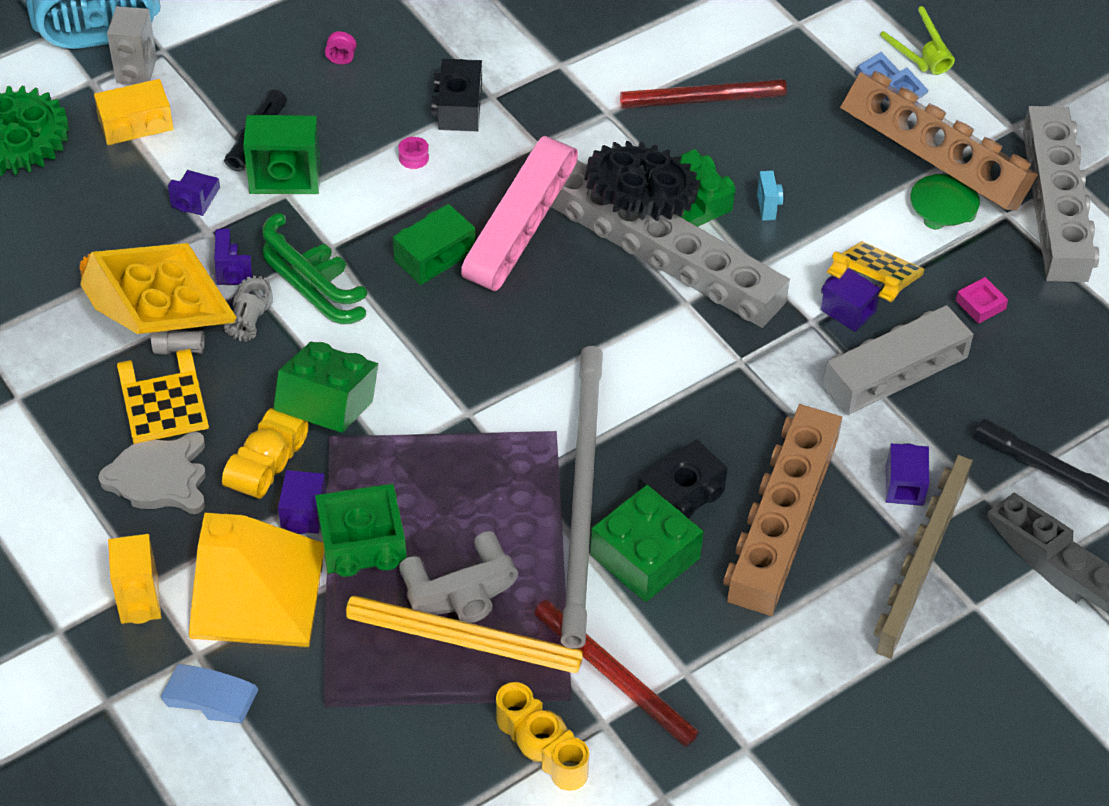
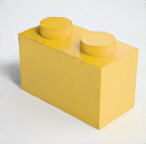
M161 79L94 94L98 119L107 145L174 130L170 104Z
M149 534L108 539L110 580L121 624H141L149 620L161 619L159 579Z

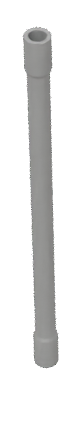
M588 346L582 349L579 377L581 385L567 588L561 630V643L571 649L581 648L586 642V592L599 381L602 377L603 360L602 350L595 346Z

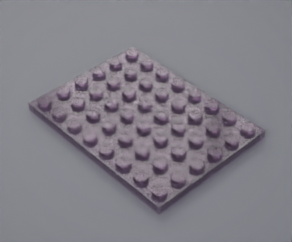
M557 431L329 436L328 493L394 484L405 536L407 558L412 556L419 557L431 581L483 563L474 546V540L483 532L492 531L495 533L505 555L512 558L518 570V577L508 589L490 598L493 606L489 615L472 624L563 645L561 643L563 610L566 602ZM399 565L388 571L380 570L377 566L362 568L355 575L349 577L340 576L337 572L327 573L324 673L325 708L496 703L498 690L510 682L525 684L532 691L533 697L540 701L571 700L570 672L348 619L346 607L351 596H359L412 609L407 598L409 590L400 573ZM456 611L438 614V616L460 621Z

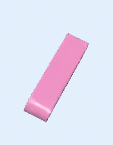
M547 136L540 138L466 256L461 271L463 278L492 291H497L501 288L572 173L578 158V150Z

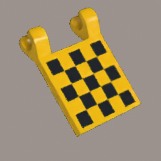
M861 241L843 253L835 251L832 255L833 263L826 273L840 279L848 268L858 271L884 283L885 286L879 292L878 297L893 302L902 289L923 275L925 269Z
M191 349L176 351L180 373L138 382L135 379L131 360L117 363L134 444L209 429Z

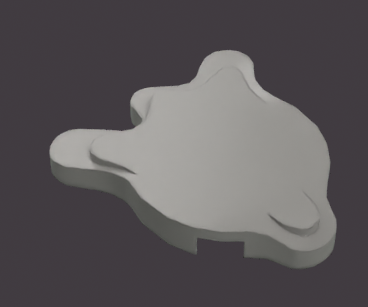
M195 431L173 441L151 440L133 444L125 449L113 463L100 471V486L105 491L113 492L119 497L122 495L130 500L131 505L136 508L157 509L177 507L190 514H198L205 507L204 496L197 488L205 479L206 470L202 464L190 462L205 448L204 437L201 433Z

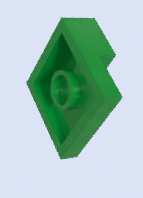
M696 149L680 155L682 157L681 164H691L690 171L697 172L696 180H699L700 183L695 204H692L690 211L684 210L683 216L679 217L699 227L731 212L736 192L729 176L721 177L716 172L713 159L707 154L701 156Z
M394 484L315 495L328 574L337 572L340 576L349 577L355 575L359 569L375 566L380 570L388 571L396 568L399 563L407 558L405 536Z

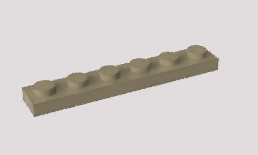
M958 455L953 468L945 467L938 489L943 491L940 497L932 496L925 516L931 519L927 526L920 524L913 542V546L918 547L915 555L908 553L904 560L900 575L904 576L905 579L902 585L894 584L887 605L892 607L889 615L882 613L876 625L874 636L880 638L876 654L889 659L893 657L966 486L973 461L969 458Z

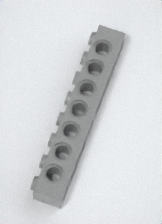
M577 160L572 173L551 205L552 208L566 215L570 220L582 224L594 231L598 236L608 239L622 247L626 252L636 255L650 263L657 270L669 274L685 286L697 290L709 297L713 302L725 306L744 320L751 321L761 328L787 302L790 282L788 277L674 213L671 220L663 215H660L659 221H655L651 215H646L645 219L641 220L636 213L626 217V210L621 209L613 212L614 205H601L602 197H592L593 190L586 188L587 181L584 180L587 165Z

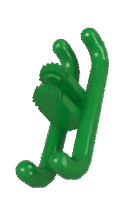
M276 213L268 218L262 227L263 238L266 241L262 248V253L267 264L332 322L353 324L363 320L366 317L364 307L357 306L350 310H342L335 307L328 300L330 299L340 304H353L365 299L367 296V290L363 286L344 290L336 287L331 282L335 277L344 272L346 262L340 256L330 259L332 249L323 243L303 254L298 253L286 242L284 235L276 232L278 228L285 224V216L281 213Z

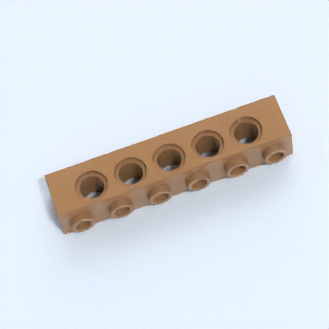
M874 71L873 74L863 72L858 74L840 107L841 109L1004 209L1018 210L1038 176L1037 173L1029 169L1031 165L1029 161L1016 154H1012L1010 158L1000 152L1003 147L1002 145L988 137H984L983 140L972 135L974 129L959 120L952 123L944 118L946 112L930 103L926 107L917 102L919 96L904 87H901L900 90L890 85L892 79L878 71ZM887 96L889 99V107L883 113L881 110V102L883 98ZM912 113H915L917 122L910 129L908 127V118ZM942 129L944 141L940 146H937L935 135ZM967 146H970L972 158L969 162L965 163L962 153ZM995 163H998L1001 173L996 180H993L990 170Z
M802 404L798 405L794 418L787 416L781 438L785 439L783 446L776 444L770 466L774 467L772 474L765 473L760 485L759 495L763 496L761 503L754 502L748 516L747 524L752 526L749 533L742 532L735 552V554L740 555L737 564L730 562L725 574L723 585L729 586L728 603L773 617L837 445L843 416Z

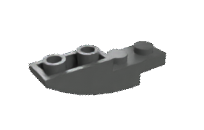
M1015 492L987 512L988 519L1013 550L1059 592L1075 603L1085 598L1105 612H1109V564L1073 541V529Z

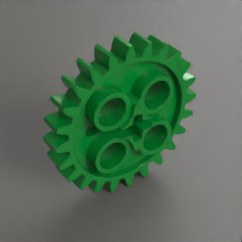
M22 85L18 92H13L11 86H7L6 92L0 93V176L7 169H12V173L17 175L19 168L22 167L26 171L32 172V164L36 163L44 167L43 158L46 157L54 160L56 158L54 150L63 151L62 141H68V120L64 107H60L58 99L51 100L49 92L40 96L38 88H34L27 93L25 86Z

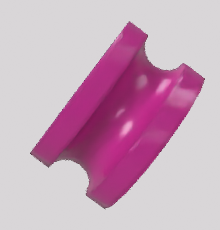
M337 31L330 34L325 47V56L336 64L344 65L350 63L353 60L357 46L356 40L346 32Z
M408 137L398 144L399 162L404 167L418 169L428 163L429 145L423 138Z

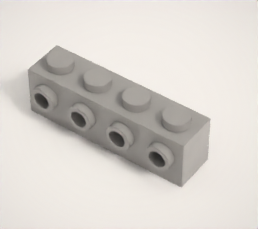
M947 305L935 311L925 312L918 319L906 325H898L889 333L876 339H868L853 350L833 356L827 361L823 386L843 410L850 415L968 358L974 334Z

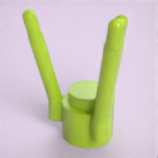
M920 6L918 11L932 41L922 48V58L885 31L880 33V36L915 62L922 72L930 69L934 75H940L947 72L954 65V56L943 43L923 6Z

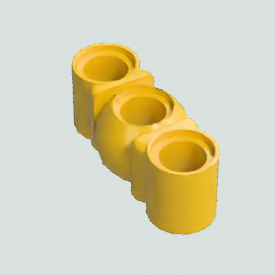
M270 408L258 424V430L252 432L246 439L244 446L240 447L237 454H233L224 468L222 484L230 489L261 499L268 491L269 486L274 482V475L284 469L288 459H291L294 452H297L304 444L308 433V421Z
M510 682L503 685L496 695V721L500 730L509 734L511 739L517 742L523 756L533 762H542V770L551 775L552 781L557 787L567 791L581 788L587 782L590 754L585 742L575 738L573 732L567 730L565 723L559 715L550 710H542L543 703L533 697V693L528 686L519 682ZM515 706L521 708V710L512 711L508 709L510 707ZM547 734L550 737L541 739L535 737V735ZM566 761L576 762L578 765L569 767L563 765L562 763Z

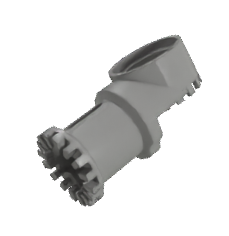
M253 276L250 279V277H247V280L244 279L242 284L240 283L233 300V312L237 317L235 323L224 324L225 332L230 336L234 335L233 339L239 337V341L244 339L247 342L251 338H255L257 333L255 325L258 317L264 314V311L270 308L273 303L270 282H267L266 278L262 279V276H259V278ZM261 290L265 292V295L262 298H258L249 292Z

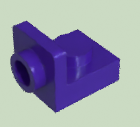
M187 170L180 181L172 179L168 184L171 208L204 216L220 189L219 178Z
M215 229L214 262L217 285H239L240 283L242 284L244 279L247 280V277L253 278L251 256L239 255L238 243H231L230 229Z

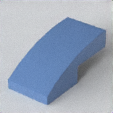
M882 51L858 65L854 73L858 76L860 72L873 74L874 71H878L892 79L890 83L892 87L900 90L901 87L909 89L919 96L918 99L929 91L908 67L899 71ZM886 96L885 98H883V99H885L886 101L889 102V99H888L887 96Z
M178 664L161 695V699L167 707L201 710L208 720L243 723L259 689L255 684L229 674L202 667Z

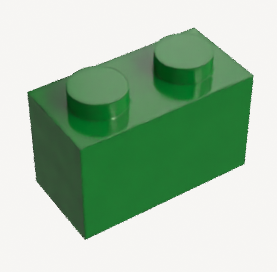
M447 204L439 210L429 213L424 219L409 228L402 229L393 237L394 261L419 285H422L466 258L476 242L475 227L451 205Z

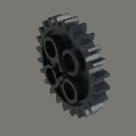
M626 141L623 147L617 142H613L612 148L602 145L601 151L594 150L593 156L588 159L584 180L587 181L586 188L593 190L592 197H602L601 205H614L613 212L621 209L626 210V217L636 213L641 220H644L646 215H651L655 221H659L660 215L671 220L673 213L683 216L684 210L690 211L692 204L696 202L700 181L696 180L697 172L690 171L691 164H681V156L670 157V150L660 152L657 145L646 148L643 142H640L638 146H633L629 141Z

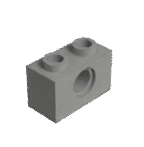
M116 6L107 32L116 83L134 85L150 81L157 55L149 9Z

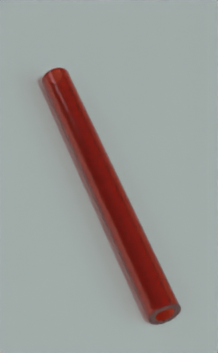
M781 79L620 92L621 108L778 97L786 96L787 85L786 80Z
M545 599L535 609L534 615L561 638L563 612L548 599ZM586 633L585 645L577 648L583 651V658L687 748L700 732Z

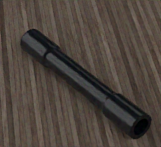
M985 418L979 424L974 434V439L1001 453L1009 454L1077 489L1080 494L1109 508V482L1054 457Z

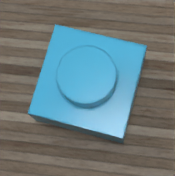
M759 171L756 196L762 221L776 220L778 205H783L782 185H776L773 171Z

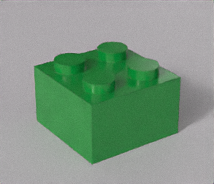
M247 115L243 146L249 194H319L321 159L317 116Z
M310 341L278 370L273 410L343 433L373 402L379 363L367 360L358 353H346L334 349L324 342Z
M646 485L592 528L590 556L646 603L701 558L704 531L649 485Z

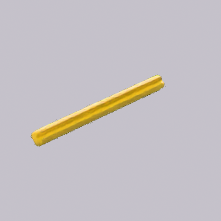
M351 596L346 607L348 619L571 673H577L582 664L583 651L567 648L564 645L359 596Z

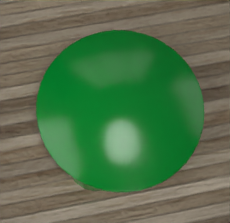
M933 174L923 177L914 184L910 193L912 207L917 214L924 218V224L934 230L941 229L944 226L974 221L980 205L977 191L949 174Z

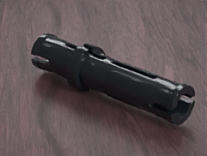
M269 90L254 115H278L287 104L286 96L279 90ZM245 128L239 130L235 136V144L224 159L225 164L234 171H242L245 168L246 162L243 146Z

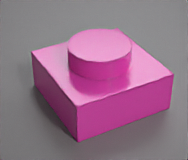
M986 277L959 290L955 300L978 324L1004 311L1008 304V299Z

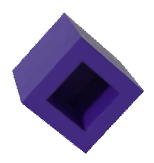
M848 268L840 279L830 276L821 288L823 297L820 310L856 332L876 313L879 300L878 295L881 288Z
M891 443L886 462L885 503L924 506L929 487V446Z
M286 470L278 505L280 528L297 534L320 533L315 495L327 493L325 474Z

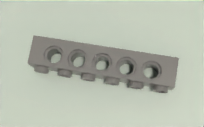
M1028 106L1023 126V136L1027 161L1031 163L1029 169L1038 174L1031 188L1046 281L1089 282L1092 269L1097 268L1099 264V248L1093 246L1095 225L1094 221H1089L1088 217L1090 197L1089 195H1084L1086 174L1085 170H1080L1079 166L1081 162V146L1075 143L1077 123L1071 120L1069 107Z

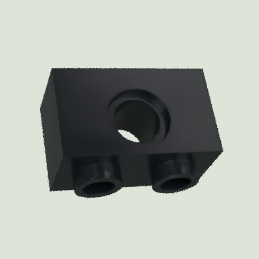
M442 59L441 72H435L434 92H439L438 96H432L431 106L432 116H438V130L478 132L482 96V60Z
M696 439L641 475L638 479V491L649 485L689 519L696 509L707 502L712 503L724 493L727 467Z

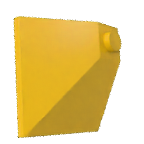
M189 243L91 252L80 283L95 310L136 334L235 323L237 318Z
M204 513L197 549L189 639L310 647L324 561L323 543L244 515Z

